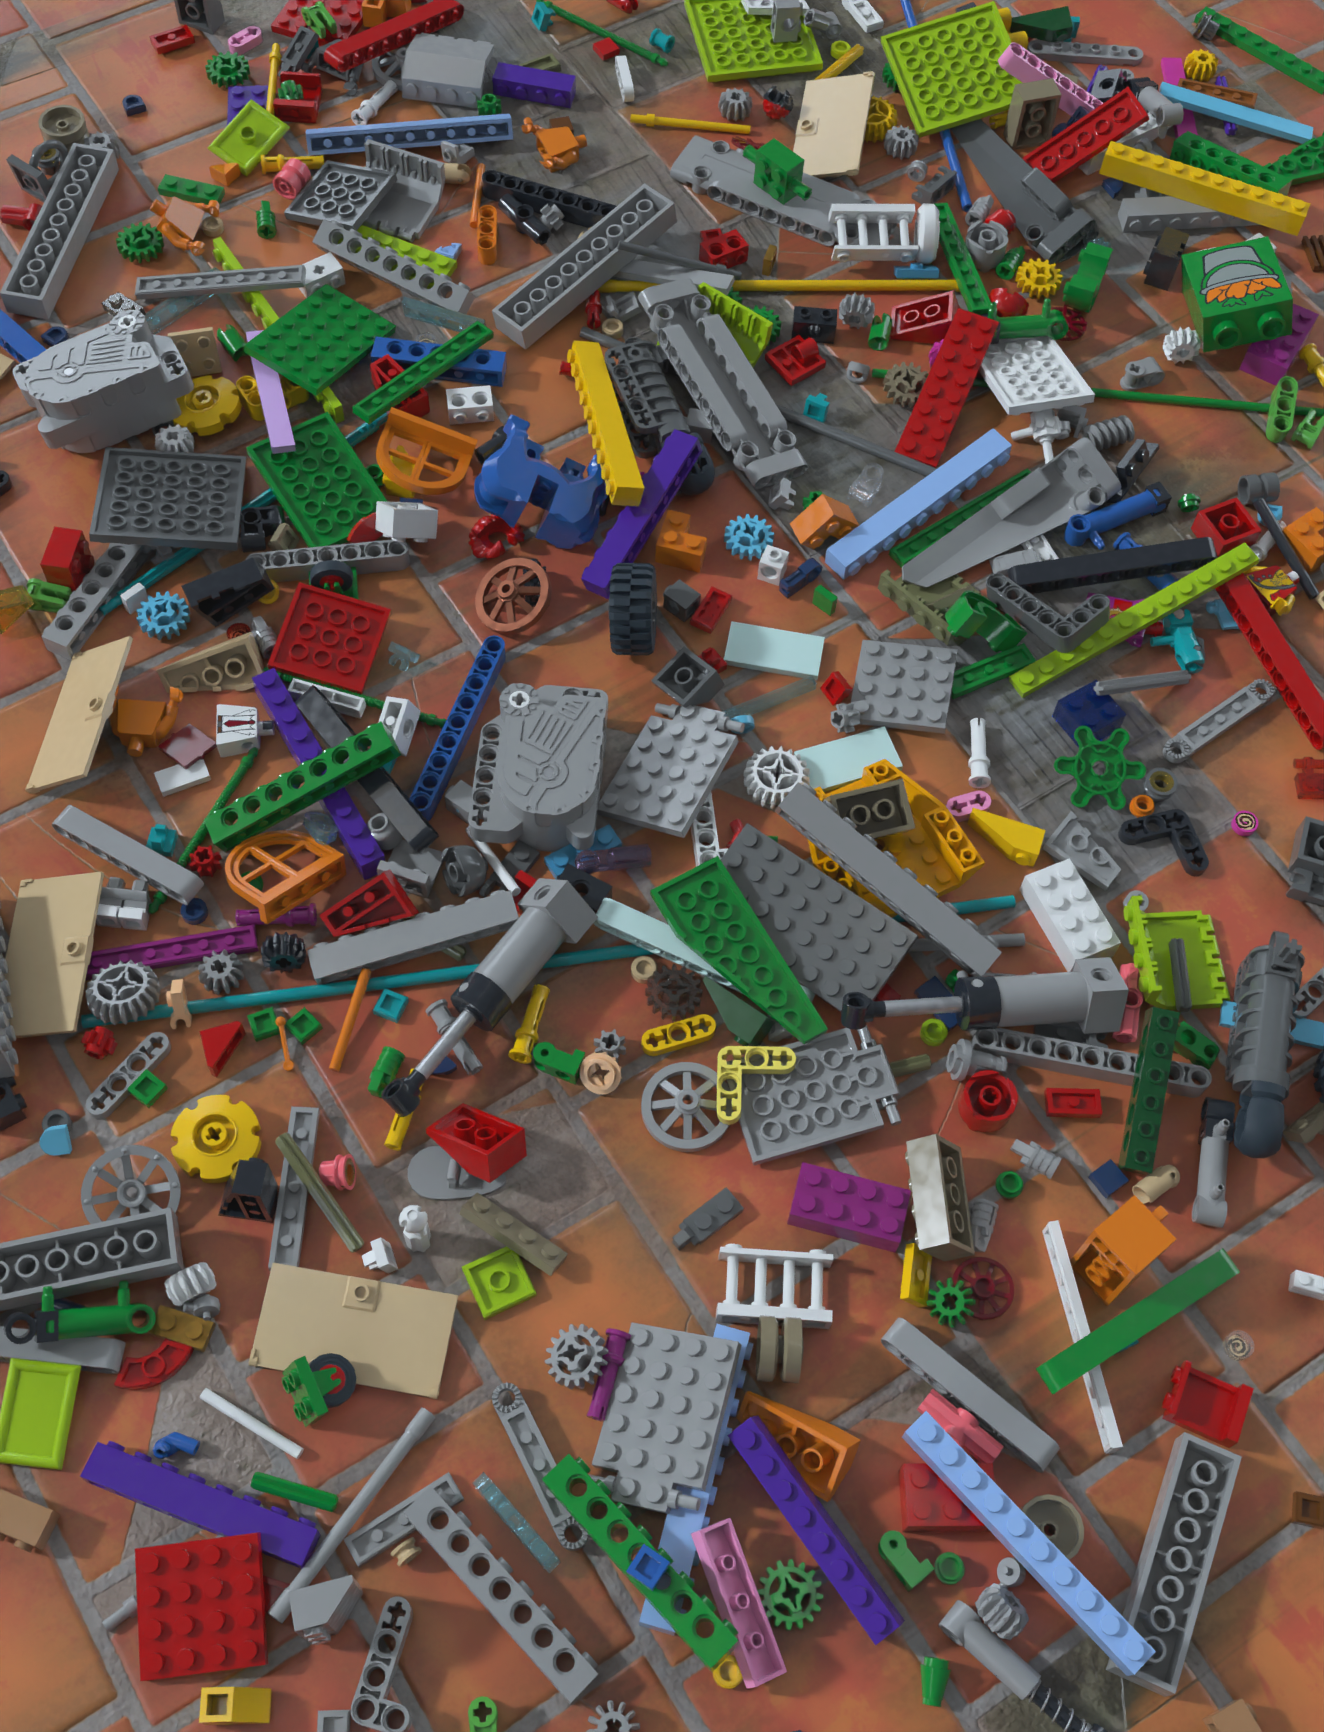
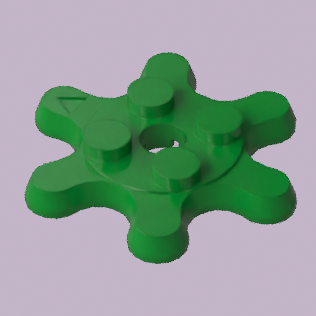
M1079 726L1074 732V738L1079 745L1078 753L1073 757L1060 756L1054 762V769L1057 773L1072 775L1077 781V787L1070 797L1071 803L1077 808H1082L1088 804L1092 796L1102 795L1107 800L1108 806L1111 809H1122L1126 804V798L1121 791L1122 783L1126 779L1139 780L1146 774V767L1143 763L1128 761L1123 755V748L1129 742V733L1123 728H1118L1112 732L1108 740L1099 741L1093 736L1092 730L1089 727ZM1095 762H1102L1104 764L1105 772L1103 775L1096 774L1092 769Z

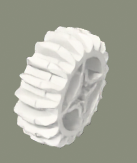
M771 746L768 752L762 748L759 754L754 753L752 760H748L743 775L748 795H753L754 802L761 800L762 807L770 804L773 810L775 805H779L798 782L801 785L804 783L810 785V771L806 768V760L800 761V753L793 756L792 749L785 752L782 746L778 750H774ZM776 773H778V782H777V783H775Z

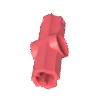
M1134 963L1122 964L1119 973L1129 989L1126 1001H1129L1133 1006L1125 1004L1120 1031L1113 1032L1112 1038L1121 1043L1136 1041L1140 1006L1143 1002V995L1139 990L1138 984L1140 977L1139 969L1135 968Z
M934 1389L930 1391L917 1409L921 1414L927 1411L961 1448H964L981 1463H992L1004 1447L979 1426L978 1420L971 1413L963 1408H956Z

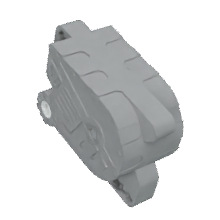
M123 310L114 316L110 323L54 345L40 355L16 365L12 371L28 405L36 407L42 418L38 424V430L48 448L57 449L61 447L64 450L67 449L77 453L95 452L96 450L117 444L133 435L143 433L159 424H164L178 418L181 415V409L176 398L186 395L194 389L193 380L173 340L167 336L152 334L145 316L139 310Z
M510 684L502 691L499 698L500 715L485 724L481 730L468 816L470 835L479 842L508 844L515 840L517 842L520 840L538 851L555 852L569 844H572L578 850H587L594 842L597 809L600 801V784H602L603 757H605L608 695L599 689L544 685L535 690L529 684ZM490 780L491 782L484 783L483 781ZM481 802H488L485 805L479 804ZM480 819H483L484 822H482V825L479 826Z

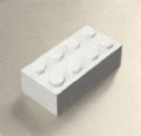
M1070 858L1024 877L1019 891L1067 972H1073L1075 959L1114 956L1121 942Z

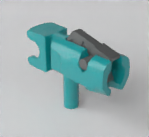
M1185 609L1184 617L1181 619L1176 618L1174 613L1164 617L1163 627L1168 636L1151 637L1150 644L1151 646L1170 645L1174 647L1175 658L1182 670H1188L1190 674L1197 673L1203 669L1205 652L1204 640L1195 636L1192 628L1194 622L1192 615L1188 609Z

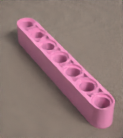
M1011 43L998 59L1001 68L1022 83L1053 78L1062 94L1059 108L1070 116L1075 113L1079 106L1085 107L1090 113L1103 104L1099 99L1017 43Z

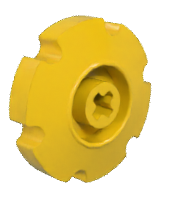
M202 376L192 379L194 389L190 393L176 398L181 409V415L173 419L174 425L179 424L181 428L187 427L190 433L197 432L199 436L211 435L224 430L223 426L227 423H233L239 416L242 408L237 387L233 382L224 377L213 379L212 376Z
M228 1095L206 1096L197 1100V1108L193 1110L185 1108L175 1120L171 1130V1137L178 1143L171 1148V1151L179 1167L188 1176L192 1177L194 1174L200 1173V1177L205 1183L226 1182L239 1159L248 1161L249 1158H257L262 1142L259 1136H255V1133L260 1131L261 1127L253 1110L243 1101L232 1104L231 1098ZM217 1136L219 1140L215 1141L213 1138Z

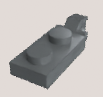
M300 26L281 58L282 68L278 73L279 77L281 71H300L319 38L316 32Z
M726 1187L683 1220L679 1225L681 1231L672 1238V1243L678 1250H681L690 1242L694 1246L698 1243L701 1245L741 1214L744 1207Z

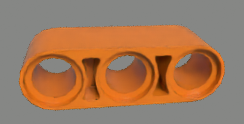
M484 205L478 210V260L483 265H491L497 260V210L491 205Z

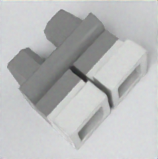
M110 877L106 887H102L96 918L97 925L121 928L122 926L124 929L147 931L150 916L148 908L149 904H152L149 897L148 882L145 880H135L132 890L124 889L126 883L123 879Z

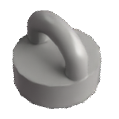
M850 361L846 376L853 383H863L868 377L870 367ZM852 372L862 373V377H853Z

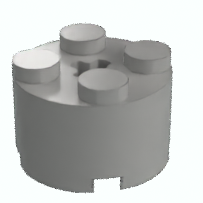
M983 221L973 223L968 228L965 244L975 267L983 273L989 272L990 269L996 268L1005 255L1009 238L1007 237L1008 232L1006 228L995 221H989V224L982 223Z

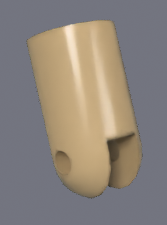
M444 163L445 183L466 184L470 181L472 171L469 166L460 163Z
M1160 1166L1152 1171V1174H1148L1134 1185L1132 1192L1143 1204L1147 1202L1152 1203L1169 1188H1174L1179 1184L1180 1173L1175 1166Z

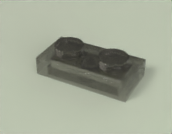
M119 292L110 295L108 299L101 303L103 309L113 316H116L123 310H139L144 316L146 315L142 306Z

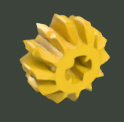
M1193 50L1185 59L1184 73L1187 74V78H1193V81H1209L1216 74L1218 59L1215 58L1214 53L1210 54L1209 50Z

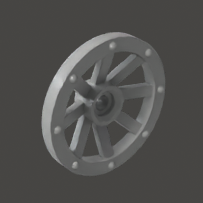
M410 43L372 59L373 74L382 85L388 80H392L396 83V88L402 91L405 55ZM392 64L385 73L381 71L380 67ZM397 70L401 71V80L393 79L391 76Z
M680 1062L668 1065L652 1076L643 1091L641 1114L648 1132L655 1140L665 1147L676 1151L694 1152L706 1149L722 1138L729 1125L719 1122L715 1127L700 1109L717 1111V1101L701 1099L712 1088L715 1087L717 1089V1072L699 1063ZM683 1074V1090H679L668 1082L667 1079ZM691 1075L707 1080L696 1090H692ZM723 1081L722 1088L730 1091L727 1083ZM658 1087H661L674 1097L673 1099L651 1101ZM726 1098V1110H724L726 1116H731L733 1112L732 1099ZM690 1100L692 1103L687 1105L683 1101ZM674 1108L673 1112L658 1126L653 1118L652 1111ZM679 1117L683 1119V1139L666 1133ZM695 1117L709 1134L692 1139V1119Z
M124 1145L114 1148L101 1155L91 1165L84 1177L81 1188V1203L84 1214L90 1224L103 1222L97 1214L94 1205L118 1200L119 1204L106 1221L119 1218L127 1207H130L131 1216L140 1214V1204L149 1211L160 1210L162 1208L147 1198L146 1194L170 1190V1199L167 1208L171 1207L174 1213H176L181 1197L179 1176L172 1163L155 1149L143 1145ZM130 1155H139L150 1159L137 1179L134 1178ZM121 1157L125 1181L109 1173L103 1167L110 1161ZM158 1164L165 1172L169 1182L145 1186V1181ZM97 1176L118 1188L115 1192L92 1196L93 1185ZM130 1187L137 1190V1196L134 1198L129 1197L127 1194V1190Z

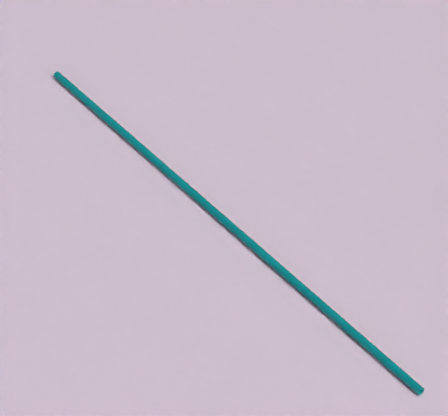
M1014 895L950 904L958 910L957 915L1015 908L1016 901ZM899 915L892 918L899 923L906 922ZM634 944L553 954L542 969L653 955L654 953ZM479 964L373 977L369 979L365 992L383 990L384 988L390 989L466 979ZM358 979L188 1001L187 1007L190 1014L352 994ZM168 1004L156 1005L154 1010H147V1017L139 1016L137 1021L171 1017L174 1012L173 1007H168ZM93 1014L81 1015L83 1028L113 1025L111 1021L105 1024L103 1020L97 1019Z

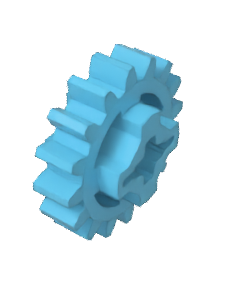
M746 514L744 519L741 516H737V521L730 520L729 526L725 527L724 542H726V549H732L731 555L733 556L737 553L740 554L741 560L744 556H748L749 561L752 560V556L761 559V553H764L766 546H773L774 532H771L772 526H766V519L759 521L758 515H755L753 519L750 518L749 514Z
M166 591L164 596L156 592L155 598L148 595V602H140L142 608L137 609L138 617L136 618L142 632H147L150 638L155 634L158 640H161L164 635L169 640L173 633L179 636V629L186 630V623L191 621L189 607L185 599H180L177 593L171 597L169 591Z

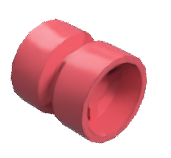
M291 158L282 167V171H279L273 178V186L282 197L294 199L302 187L310 180V170L302 161Z

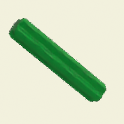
M255 1472L251 1480V1487L255 1490L329 1512H334L338 1504V1496L261 1472Z

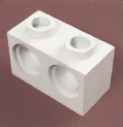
M490 385L446 389L450 425L494 421Z

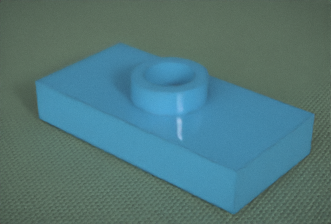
M913 262L910 263V266H894V275L898 279L939 278V269L936 266H923V263Z

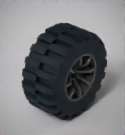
M617 563L611 571L608 605L612 652L616 655L649 656L654 653L657 624L655 566L650 563Z

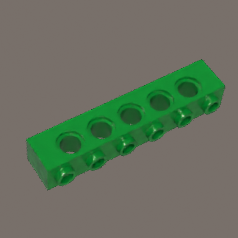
M1189 131L1174 140L1169 158L1256 187L1281 193L1285 196L1288 195L1292 182L1291 179Z

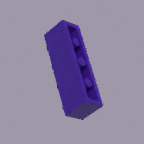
M498 62L492 77L493 95L571 108L576 94V76Z

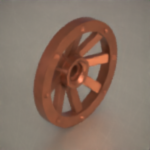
M512 558L497 564L484 576L477 589L475 607L480 620L490 630L504 635L517 634L529 629L541 619L549 606L552 594L550 578L539 564L527 558ZM518 569L529 570L527 573L516 579ZM509 572L507 580L502 582L500 579H498L505 573ZM538 576L541 587L522 586ZM493 584L498 587L496 592L488 595ZM524 595H540L534 608L523 599ZM498 600L489 616L486 605ZM506 605L508 623L496 622ZM517 605L528 613L526 617L519 621H516L514 606Z

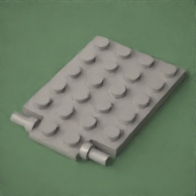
M657 703L655 712L668 715L673 720L650 716L599 801L597 814L684 838L739 742L736 735L720 731L732 730L742 733L745 724L731 720L722 711L696 705H689L684 708L682 705L672 704L669 706Z
M867 1025L862 1029H858L862 1042L860 1044L861 1050L859 1051L857 1050L851 1030L844 1028L820 1035L806 1044L798 1041L780 1046L790 1048L796 1055L795 1068L788 1074H742L741 1117L739 1123L753 1166L884 1128L877 1102H880L882 1108L887 1111L892 1126L902 1122L896 1107L898 1105L896 1097L900 1096L899 1089L883 1045H877L876 1041L871 1038ZM754 1054L749 1058V1062L753 1066H760L765 1061L763 1056L759 1054ZM769 1055L768 1066H772V1061H781V1065L786 1066L789 1060L784 1055L781 1056L780 1060H772V1055ZM742 1057L741 1066H745V1057ZM733 1060L728 1061L727 1064L732 1065ZM726 1079L730 1091L735 1090L737 1083L733 1079Z
M632 1322L629 1330L631 1339L627 1341L623 1354L625 1361L622 1367L619 1366L605 1421L603 1422L592 1465L595 1468L617 1472L618 1474L617 1477L608 1475L606 1478L591 1474L589 1476L594 1482L600 1479L611 1491L609 1495H612L611 1500L618 1503L620 1501L622 1504L666 1514L670 1513L671 1508L679 1509V1507L698 1511L701 1499L683 1495L682 1491L676 1490V1487L682 1486L700 1491H705L742 1345L738 1341Z

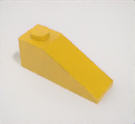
M972 808L967 823L1009 860L1016 861V863L1023 866H1034L1046 830L976 808Z

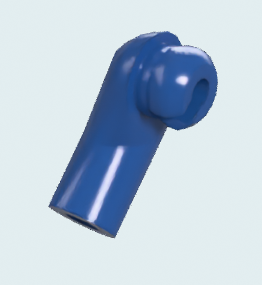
M173 1432L156 1442L153 1447V1454L158 1459H164L181 1450L194 1456L199 1449L200 1441L179 1432Z

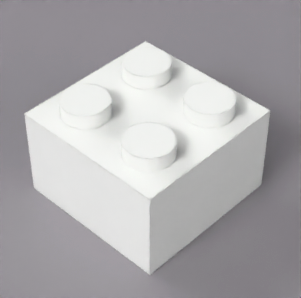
M377 501L375 529L382 532L383 536L392 537L391 540L405 542L406 538H414L413 541L428 542V539H436L438 510L422 503Z

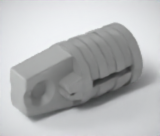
M991 195L980 197L974 202L965 216V221L969 226L977 221H985L994 203Z
M261 616L252 618L251 628L253 631L251 632L263 657L270 659L277 636L272 627H268Z
M1016 1139L1010 1148L1011 1151L1022 1157L1020 1160L1022 1164L1047 1176L1046 1178L1051 1179L1062 1159L1048 1152L1045 1148H1041L1040 1145L1033 1141L1028 1145Z
M975 1199L970 1216L974 1251L985 1252L994 1230L993 1227L999 1205L990 1200Z

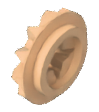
M594 1052L582 1061L580 1078L584 1086L591 1092L608 1094L618 1087L622 1079L621 1066L616 1062V1057H611L606 1052ZM599 1066L602 1070H609L604 1079L601 1075H592L599 1069Z

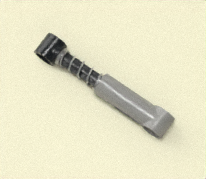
M957 1600L939 1623L940 1629L953 1642L963 1646L1021 1700L1028 1697L1029 1703L1034 1702L1041 1709L1040 1713L1045 1712L1052 1719V1724L1056 1722L1064 1730L1063 1732H1108L1096 1723L1090 1725L1085 1722V1719H1079L1074 1714L1073 1708L1068 1709L1062 1703V1698H1056L1051 1693V1688H1045L1041 1684V1675L996 1634L991 1632L982 1623L978 1614L964 1602Z

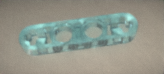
M483 1472L472 1482V1485L539 1564L550 1573L560 1563V1560L492 1480Z

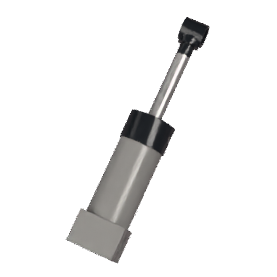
M539 878L517 904L523 911V914L479 966L467 976L451 995L450 1000L460 1015L407 1078L395 1079L385 1087L382 1092V1099L400 1117L408 1116L417 1108L420 1103L419 1095L421 1091L419 1088L469 1028L475 1025L482 1030L492 1031L562 943L576 944L598 918L568 880Z
M1111 957L1075 959L1073 972L968 977L966 971H959L953 997L872 1002V999L863 993H847L843 997L840 1020L846 1028L858 1030L864 1028L867 1022H872L873 1018L955 1012L958 1025L964 1031L996 1029L997 1027L1078 1022L1084 1034L1120 1031L1129 989Z

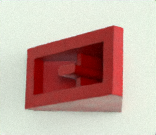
M239 1021L199 1031L207 1066L212 1076L216 1078L246 1035L244 1027Z

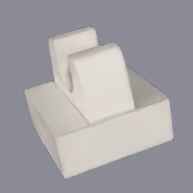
M381 1237L371 1241L373 1250L362 1255L364 1266H369L370 1270L379 1268L386 1273L397 1270L398 1267L391 1244Z

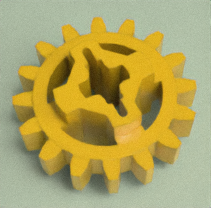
M1038 258L1034 262L1033 259H1029V263L1024 261L1022 266L1018 267L1015 281L1018 282V288L1023 287L1022 293L1029 292V297L1037 295V298L1040 299L1041 295H1044V297L1048 298L1049 294L1055 295L1056 290L1060 289L1063 275H1060L1061 270L1055 269V263L1048 264L1049 260L1041 262V259Z

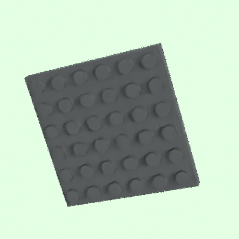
M106 447L89 532L90 542L237 550L247 465L246 456Z

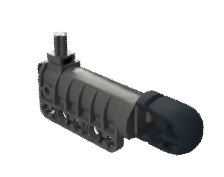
M630 337L625 341L624 345L608 349L605 352V363L611 382H613L612 386L615 395L621 399V401L617 400L635 455L639 458H650L659 455L664 447L666 438L672 434L674 429L697 437L702 452L680 486L679 491L690 496L707 491L712 485L715 476L713 461L704 446L701 436L698 433L691 432L663 374L668 372V365L671 362L661 345L656 346L651 341H642L640 338ZM615 356L618 359V365H616L614 358L611 357ZM634 428L638 433L631 432V429ZM643 440V445L647 450L640 448V441Z
M1273 931L1269 945L1258 946L1252 949L1241 962L1237 971L1233 1002L1236 1003V1006H1233V1010H1236V1012L1233 1013L1232 1021L1235 1023L1234 1026L1230 1027L1224 1078L1226 1082L1233 1083L1232 1088L1234 1091L1241 1092L1239 1104L1242 1108L1238 1111L1235 1121L1234 1145L1242 1154L1251 1158H1267L1275 1155L1280 1150L1284 1129V1105L1281 1102L1289 1096L1291 1077L1286 1070L1292 1065V1056L1288 1051L1294 1046V1037L1290 1034L1296 1027V1019L1292 1014L1298 1008V1000L1294 996L1300 989L1302 980L1301 968L1304 966L1305 957L1300 953L1302 945H1297L1296 939H1292L1289 942V934L1279 931Z

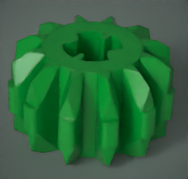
M952 1278L947 1279V1287H944L941 1281L936 1282L940 1291L929 1290V1294L936 1297V1300L927 1301L928 1306L937 1307L930 1312V1316L934 1318L940 1315L938 1323L942 1326L948 1318L951 1328H955L956 1318H958L962 1325H965L967 1322L962 1315L965 1313L973 1317L974 1312L968 1309L967 1306L976 1305L974 1299H966L973 1293L972 1289L967 1288L962 1291L964 1287L962 1280H959L954 1288ZM949 1296L953 1299L955 1297L958 1298L955 1302L956 1308L953 1310L949 1306L947 1309L945 1308V1305L948 1304L946 1299Z

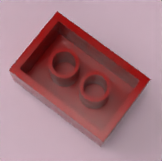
M904 1463L899 1469L903 1532H991L926 1463ZM977 1463L994 1481L993 1463Z

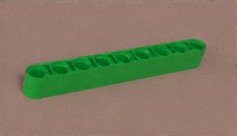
M1222 1248L1037 1367L1036 1371L1053 1395L1240 1273V1271L1224 1248Z

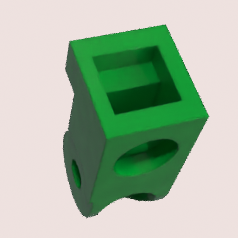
M1181 1021L1178 1024L1173 1051L1187 1060L1189 1059L1193 1065H1199L1209 1070L1220 1052L1218 1045L1185 1021Z
M541 1042L533 1050L534 1063L538 1070L576 1085L580 1076L581 1063L586 1058L585 1052L575 1049L573 1055L557 1050L549 1042Z
M895 1530L888 1531L880 1539L878 1553L908 1592L935 1569L927 1558L920 1564L907 1548L906 1539L900 1532Z

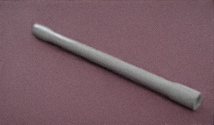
M421 1407L406 1427L404 1434L292 1583L284 1589L267 1613L282 1624L291 1612L288 1591L309 1586L415 1442L422 1437L434 1421V1415L428 1410Z

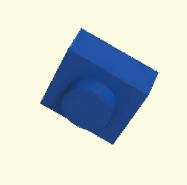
M643 1544L626 1572L645 1587L654 1591L669 1567L670 1562Z

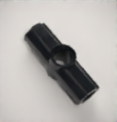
M509 193L502 196V199L498 202V207L515 223L516 230L521 234H527L536 244L542 246L547 243V240L551 237V230L534 215L533 208L529 205H523Z

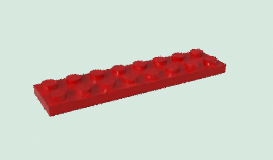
M960 308L957 309L894 452L937 468L999 325L998 321Z

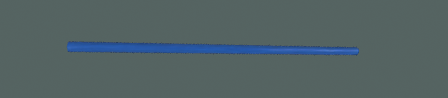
M900 0L908 28L916 26L917 21L910 0ZM946 129L940 131V136L950 169L957 172L955 186L964 212H968L972 207V202L950 130Z

